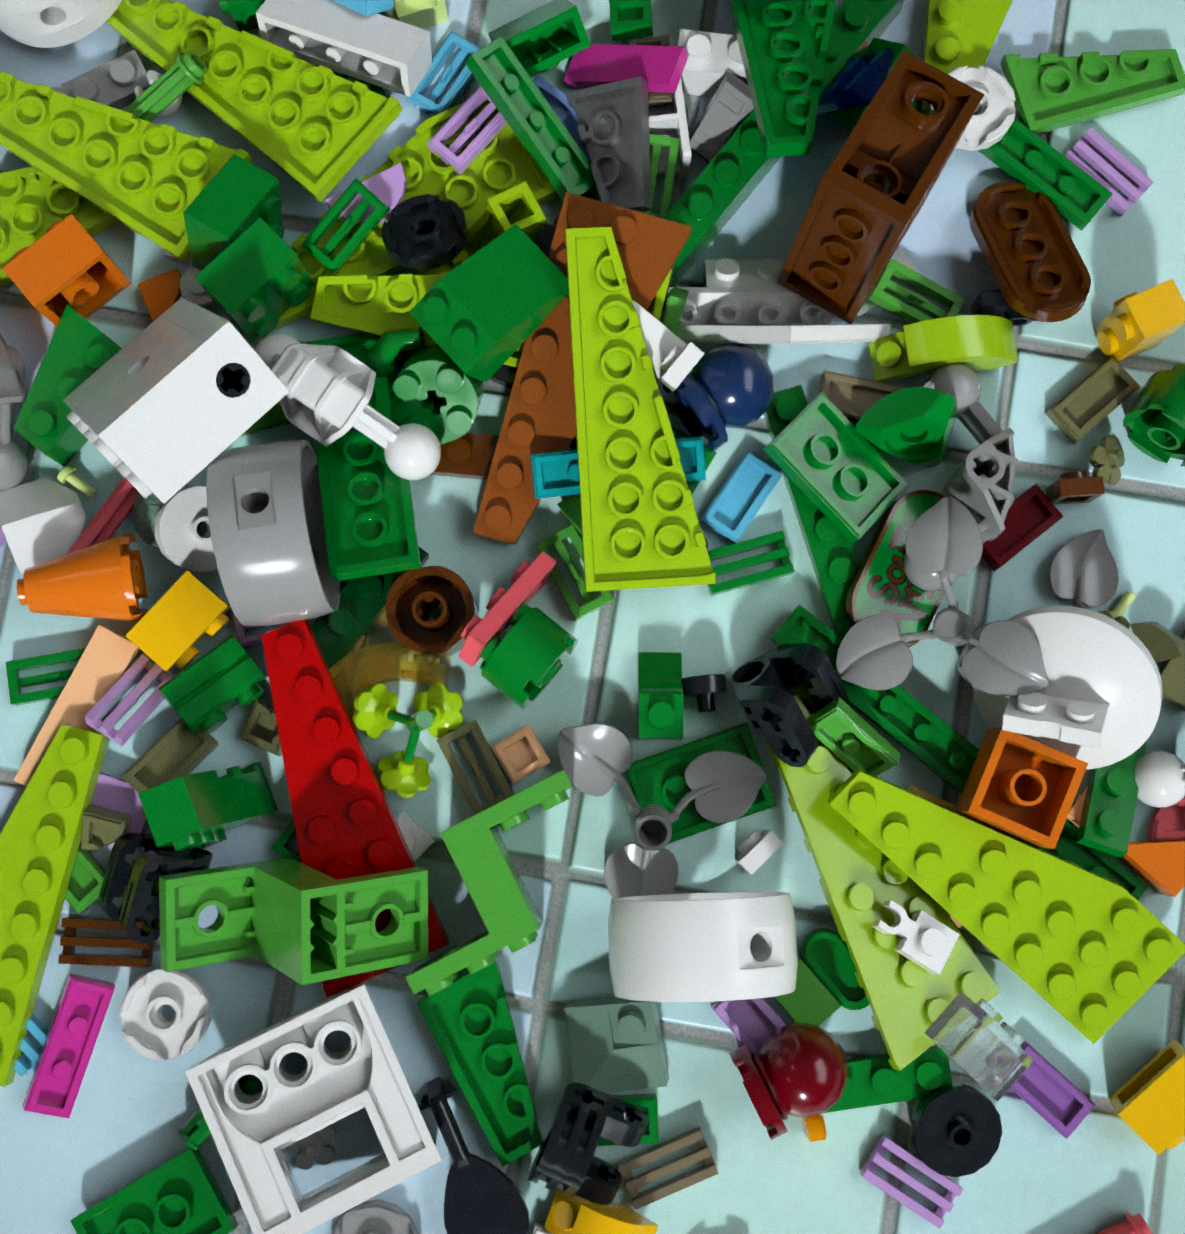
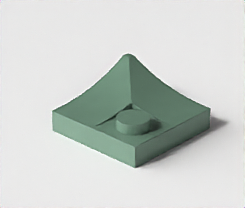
M618 997L568 1000L564 1011L569 1036L574 1083L588 1085L608 1095L637 1089L667 1086L669 1073L656 1002L628 1000Z

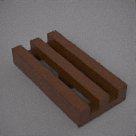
M62 918V927H65L64 936L60 938L63 952L59 954L58 964L127 967L152 966L154 941L139 943L132 938L76 936V928L122 930L119 922L103 918ZM134 920V923L140 929L144 922H151L149 920ZM75 946L142 949V956L74 952Z

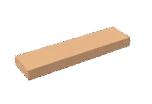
M98 625L17 772L14 781L27 787L61 724H70L95 731L94 728L85 723V715L129 669L139 650L132 641L104 625Z

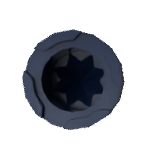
M738 343L720 344L705 351V354L693 367L691 376L687 375L676 390L673 391L678 402L672 405V408L692 436H704L709 441L705 445L706 449L709 452H714L728 441L726 428H742L757 421L769 408L774 394V382L767 359L751 346ZM663 384V389L666 393L672 391Z

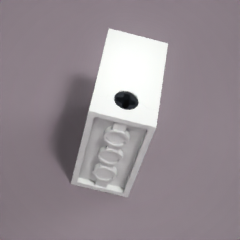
M181 297L62 401L72 410L66 416L68 420L145 499L153 493L165 504L287 395L289 391L229 320Z

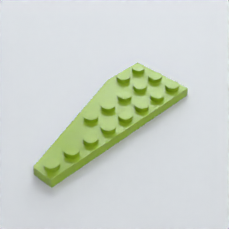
M857 768L827 800L829 805L1093 1044L1185 953V943L1119 883L1087 871L1068 860H1063L1044 852L1034 845L982 822L965 817L939 803L931 802L860 768Z

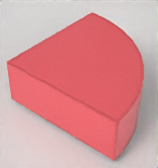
M1185 796L1181 801L1172 806L1155 810L1147 828L1148 841L1185 840Z

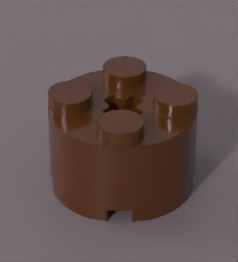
M427 566L406 571L393 583L386 597V617L391 633L411 652L426 658L443 659L460 651L465 642L461 637V633L471 619L476 615L478 616L479 613L476 600L465 581L452 570L442 566ZM440 604L438 609L442 613L437 620L430 618L426 622L428 616L424 613V609L428 605L435 608Z

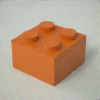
M72 214L64 220L56 221L49 226L45 235L31 246L17 251L11 261L2 268L30 303L56 327L67 304L87 319L131 284V281Z
M1002 727L987 729L955 812L982 822L1038 848L1055 849L1088 763L1019 733L1004 731Z

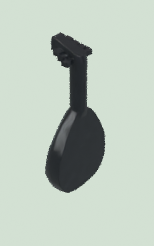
M441 1077L427 1083L428 1093L422 1095V1100H420L418 1107L420 1111L431 1108L453 1160L446 1181L444 1197V1223L447 1234H526L529 1228V1210L520 1189L499 1168L468 1151L447 1100L459 1093L457 1087L455 1088L450 1079L443 1081Z

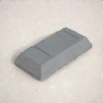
M728 72L689 137L691 150L708 163L711 162L754 110L749 86L732 73Z

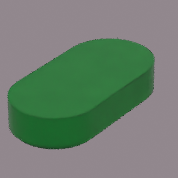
M818 928L810 931L801 943L800 952L803 962L842 1007L849 1010H860L867 1007L869 1002L863 987L859 986L855 976L857 970L846 942L842 941L840 935L830 929Z

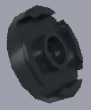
M431 194L411 197L397 204L390 211L392 216L388 219L387 223L384 221L382 226L385 249L392 260L405 268L417 270L437 268L452 261L464 249L468 238L465 215L458 204L448 199L449 203L439 200L438 195Z
M949 1084L939 1086L925 1095L913 1111L911 1120L913 1125L912 1145L926 1166L940 1175L961 1177L973 1174L987 1165L999 1148L1002 1136L1000 1114L985 1094L966 1084L953 1087ZM964 1129L960 1136L954 1138L956 1131Z

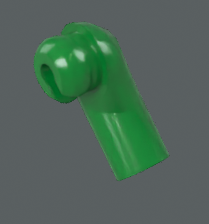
M422 327L387 331L381 335L367 355V365L376 372L377 377L384 378L393 373L395 367L393 360L400 351L422 349L425 347V336Z

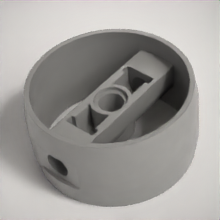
M280 440L237 447L219 454L208 464L206 480L208 520L220 579L230 607L238 621L244 626H270L313 619L337 611L340 605L341 581L333 582L329 574L318 459L311 444L307 440Z

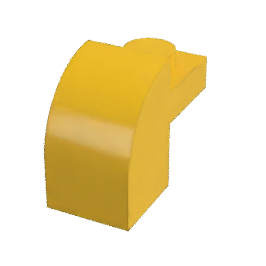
M560 1188L556 1191L544 1228L553 1234H656L658 1228L656 1223L625 1204L599 1205L577 1195L568 1198L562 1195L563 1189Z

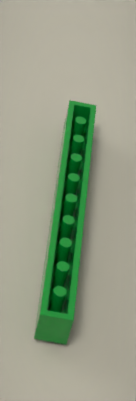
M844 0L837 8L833 16L817 113L856 67L872 39L880 38L898 16L905 0ZM754 110L663 218L692 226L690 238L685 243L673 265L669 287L676 286L781 158H765Z

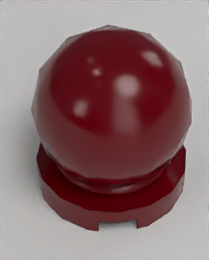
M798 1022L780 1027L765 1039L759 1054L755 1052L751 1055L746 1045L729 1053L735 1067L737 1066L744 1080L743 1085L771 1140L788 1132L783 1121L787 1120L788 1115L809 1118L824 1114L840 1099L846 1087L848 1065L844 1050L831 1033L817 1025Z

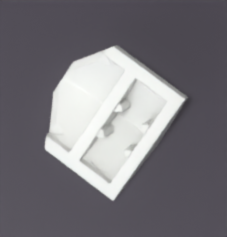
M46 477L0 491V528L20 575L24 574V570L66 555L82 534L86 515L76 492Z

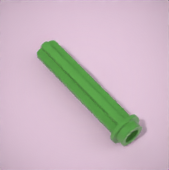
M188 51L186 54L179 53L176 56L177 62L124 111L132 113L136 118L152 122L194 83L201 84L204 82V74L207 73L205 64L192 51Z

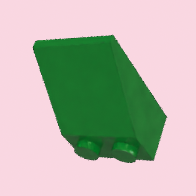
M515 224L440 278L409 313L465 375L487 382L568 295V280L562 270Z

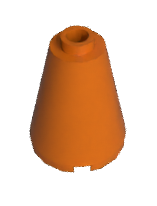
M132 533L122 534L25 569L23 578L17 580V595L20 604L28 605L32 613L140 621L148 611V608L139 609V599L147 598V587L140 549L131 551L129 546L130 543L136 541L135 536Z

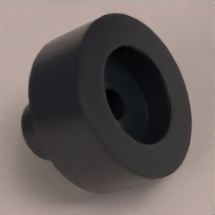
M725 674L682 678L684 697L697 696L698 713L716 711L714 695L727 692Z

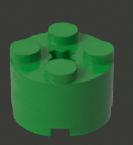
M438 344L428 345L416 350L402 366L391 389V410L399 426L409 423L423 425L436 435L440 444L449 443L465 435L470 430L481 404L484 383L481 380L465 375ZM431 390H435L436 394H432Z
M1176 364L1172 370L1154 373L1148 379L1123 419V427L1128 424L1131 429L1127 437L1135 447L1151 458L1167 463L1170 458L1183 460L1180 466H1185V364Z
M526 603L511 618L509 624L512 628L503 639L498 636L494 637L485 647L480 656L484 660L479 667L482 670L481 676L522 709L527 707L528 699L533 702L562 668L563 665L559 657L564 651L571 655L578 643L574 636L537 607L531 608Z

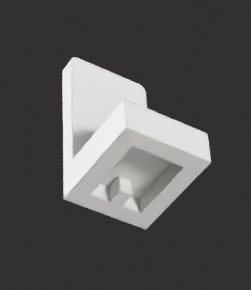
M632 301L640 321V329L647 352L650 354L653 364L654 375L665 386L674 391L705 353L692 342L687 345L637 302Z

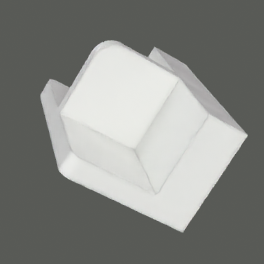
M681 78L676 92L672 93V102L669 105L649 107V134L680 139L674 178L689 177L691 163V146ZM650 145V161L653 145ZM661 146L656 181L665 179L669 147Z

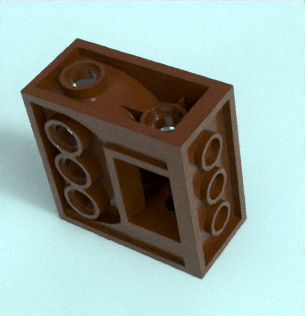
M904 50L822 177L777 283L845 322L852 324L922 208L985 94ZM912 101H927L932 105L935 113L930 115L919 113L913 107Z

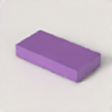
M1023 1039L994 1072L1000 1080L1066 1139L1096 1105Z

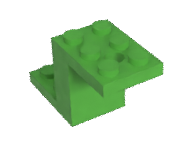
M565 770L440 833L487 931L416 967L405 977L413 994L423 989H426L429 996L454 983L453 980L458 978L456 972L467 967L469 973L473 974L494 963V959L498 957L497 951L508 946L511 953L536 941L538 936L536 931L540 929L543 920L496 827L500 825L503 832L508 831L530 819L526 811L540 804L543 810L547 811L568 800L569 797L566 791L574 786Z
M286 857L159 876L160 968L166 972L257 956L297 983L306 985L428 960V870L422 867L336 880L293 858ZM216 905L218 915L215 922L209 927L200 928L198 917L201 911L207 906ZM389 909L391 912L390 923L384 930L377 932L375 928L377 916L383 910Z

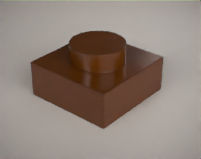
M1085 471L1063 473L1060 475V479L1046 488L1047 497L1053 504L1090 503L1105 494L1103 476L1087 477V472Z

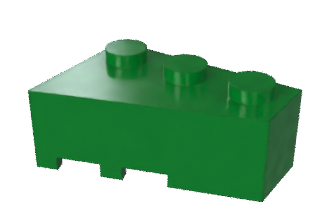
M68 304L13 427L14 430L42 453L64 467L86 444L88 439L68 420L66 416L72 410L62 400L122 349Z
M261 762L252 763L242 769L239 766L226 769L227 775L219 778L216 770L183 775L138 793L156 846L173 845L175 852L186 848L192 850L201 847L203 849L226 840V831L278 811Z

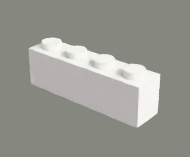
M265 0L256 12L261 39L293 52L297 58L318 66L322 65L338 73L408 97L412 96L433 65L430 31L377 13L365 16L332 0Z

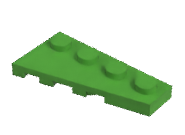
M1176 49L1122 51L1120 55L1102 56L1099 55V51L1082 52L1080 56L1058 57V53H1040L1038 58H1020V54L1004 55L1000 62L1004 76L1014 90L1016 98L1014 105L1019 120L1036 135L1183 95L1185 92V74Z

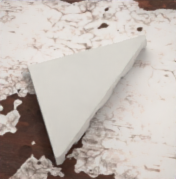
M890 324L680 325L678 337L685 343L814 344L875 342L877 338L890 335Z

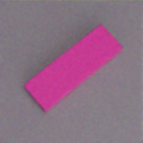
M590 44V47L573 55L564 81L570 89H584L641 76L648 81V92L675 93L689 55L683 46Z
M69 973L22 1104L24 1111L69 1119L115 989L114 983Z

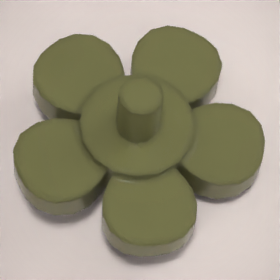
M1110 436L1103 437L1100 446L1092 447L1090 452L1091 465L1095 467L1092 477L1103 476L1104 484L1116 485L1121 478L1119 467H1122L1125 463L1124 452L1122 449H1117L1115 438Z

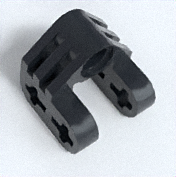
M782 644L745 663L731 676V682L738 701L744 708L748 719L752 722L757 735H765L776 756L784 763L793 767H803L807 764L818 748V741L800 706L790 692L798 693L802 703L811 715L838 697L849 705L848 695L829 658L820 648L812 644Z
M142 833L123 835L115 842L112 848L99 894V905L113 921L120 923L122 930L134 941L150 943L160 937L159 876L209 869L213 853L199 847L192 850L186 848L175 852L173 845L157 847L153 835ZM137 848L142 855L137 860H134L131 866L125 860L126 854H134ZM125 891V898L119 909L113 903L114 898L122 897ZM147 910L153 916L151 922H144L140 929L134 923L136 917H144Z
M574 1082L568 1084L557 1106L554 1122L532 1163L528 1180L536 1184L539 1180L546 1182L545 1188L552 1191L557 1187L563 1189L562 1195L568 1198L577 1195L599 1205L611 1204L621 1185L622 1175L610 1163L593 1156L599 1138L601 1136L625 1147L638 1146L649 1123L647 1116L632 1104L588 1085Z

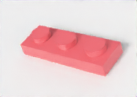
M544 551L541 552L532 564L525 560L511 578V582L514 584L507 591L501 587L490 599L486 606L489 612L483 618L477 615L474 616L464 628L461 637L465 642L458 657L473 667L481 658V653L494 637H499L510 625L509 622L516 611L523 604H528L546 584L557 561Z

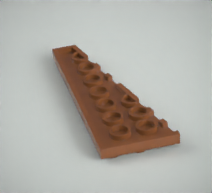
M566 192L548 257L567 276L565 229L611 227L625 271L631 299L648 312L685 243L689 240L692 226ZM568 295L525 340L473 529L474 534L516 545L541 498L535 499L533 497L529 453L567 450L576 438Z

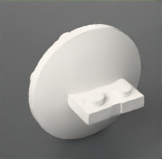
M1072 606L1039 607L1019 613L1008 619L1026 626L1036 637L1041 648L1049 685L1038 692L1019 696L993 695L973 685L977 708L989 729L1002 727L1004 731L1019 733L1088 763L1086 770L1105 767L1121 761L1133 754L1145 743L1158 721L1163 690L1160 672L1155 660L1134 633L1107 615Z

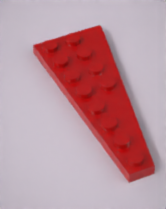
M308 620L290 622L261 635L301 863L336 880L417 867L357 730L352 724V719ZM428 893V953L447 946L450 940ZM389 909L383 910L377 916L375 921L377 932L384 930L390 923L391 912ZM398 966L322 981L323 989L326 996L329 997Z

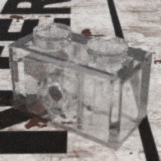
M960 992L924 1033L970 1079L998 1102L1031 1065L1033 1060L1020 1047L1025 1041L1023 1037L1006 1022L1003 1021L1000 1025L998 1024L1003 1017L997 1010L982 998L975 1004Z

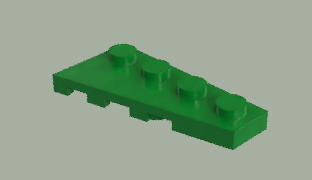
M495 958V962L473 974L467 973L453 981L454 983L435 994L426 996L416 1004L502 1167L542 1145L543 1137L498 961Z

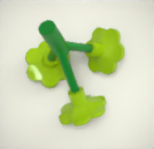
M373 683L368 691H361L355 697L354 707L356 711L352 717V724L354 728L362 730L366 737L378 738L383 730L391 729L395 721L406 724L410 731L406 751H397L392 757H385L379 761L377 768L381 774L379 782L384 790L396 791L403 798H411L417 791H424L430 787L431 777L427 773L429 764L425 759L414 755L420 732L428 729L432 736L440 738L446 735L449 730L458 729L464 722V715L461 712L464 704L463 697L456 691H449L448 687L443 683H434L427 691H420L414 696L413 704L417 711L412 716L397 712L398 697L395 693L388 691L384 684Z

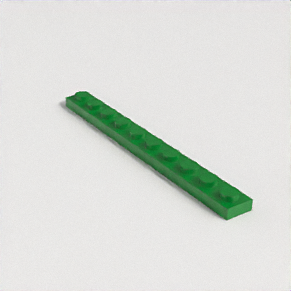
M799 604L770 640L778 646L782 644H812L820 648L827 655L836 671L837 653L843 639ZM840 679L848 695L849 704L959 794H962L979 752L978 748L900 685L888 690L879 691L870 690ZM1067 820L1055 849L1039 848L1060 859L1077 864L1096 875L1104 876L1119 883L1136 900H1139L1148 888L1146 884L1109 854L1076 843L1079 830Z

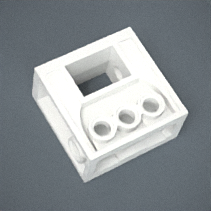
M363 982L193 1063L185 1071L253 1234H304L442 1161ZM336 1030L346 1032L351 1038L349 1046L344 1051L338 1053L331 1052L324 1044L327 1035ZM292 1052L302 1054L307 1060V1067L300 1073H289L284 1069L281 1061L286 1054ZM247 1074L255 1075L261 1080L263 1090L255 1095L246 1094L239 1086V1078ZM365 1107L385 1153L302 1196L282 1149Z

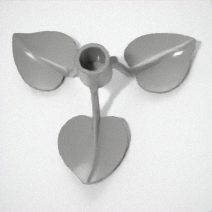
M945 497L924 512L912 524L906 537V552L913 566L926 574L940 572V582L948 602V608L937 613L933 620L932 630L911 632L901 636L898 623L888 615H872L861 619L850 628L838 649L836 673L839 679L870 690L880 691L894 688L907 678L913 664L911 650L904 643L939 638L953 646L969 643L974 647L963 658L962 669L970 683L986 693L999 696H1019L1038 692L1049 685L1040 645L1034 634L1026 626L1012 620L995 621L988 624L982 630L978 640L974 636L975 625L969 615L958 609L959 603L955 599L949 581V572L957 575H966L974 571L982 556L983 540L975 518L955 498Z
M1102 529L1089 531L1072 538L1056 552L1051 560L1048 570L1050 589L1060 599H1073V607L1090 610L1087 607L1102 606L1111 600L1117 591L1118 569L1107 546ZM990 623L983 624L975 629V638L979 640L982 630ZM966 643L957 665L961 676L972 685L962 669L963 658L974 648L969 643Z
M593 723L566 727L560 731L558 737L560 762L571 783L581 792L599 797L607 794L612 788L614 781H616L631 807V813L636 817L634 833L638 844L625 843L618 846L609 854L605 862L604 879L613 898L671 894L677 883L679 873L675 855L670 850L664 848L671 840V823L679 819L680 813L693 799H695L697 812L706 820L715 823L734 821L745 814L752 806L760 788L767 779L764 769L744 755L725 750L708 751L698 755L687 765L684 772L685 781L692 791L687 792L672 811L668 812L664 807L657 804L641 807L626 779L620 775L629 769L633 760L631 743L621 730L609 724Z

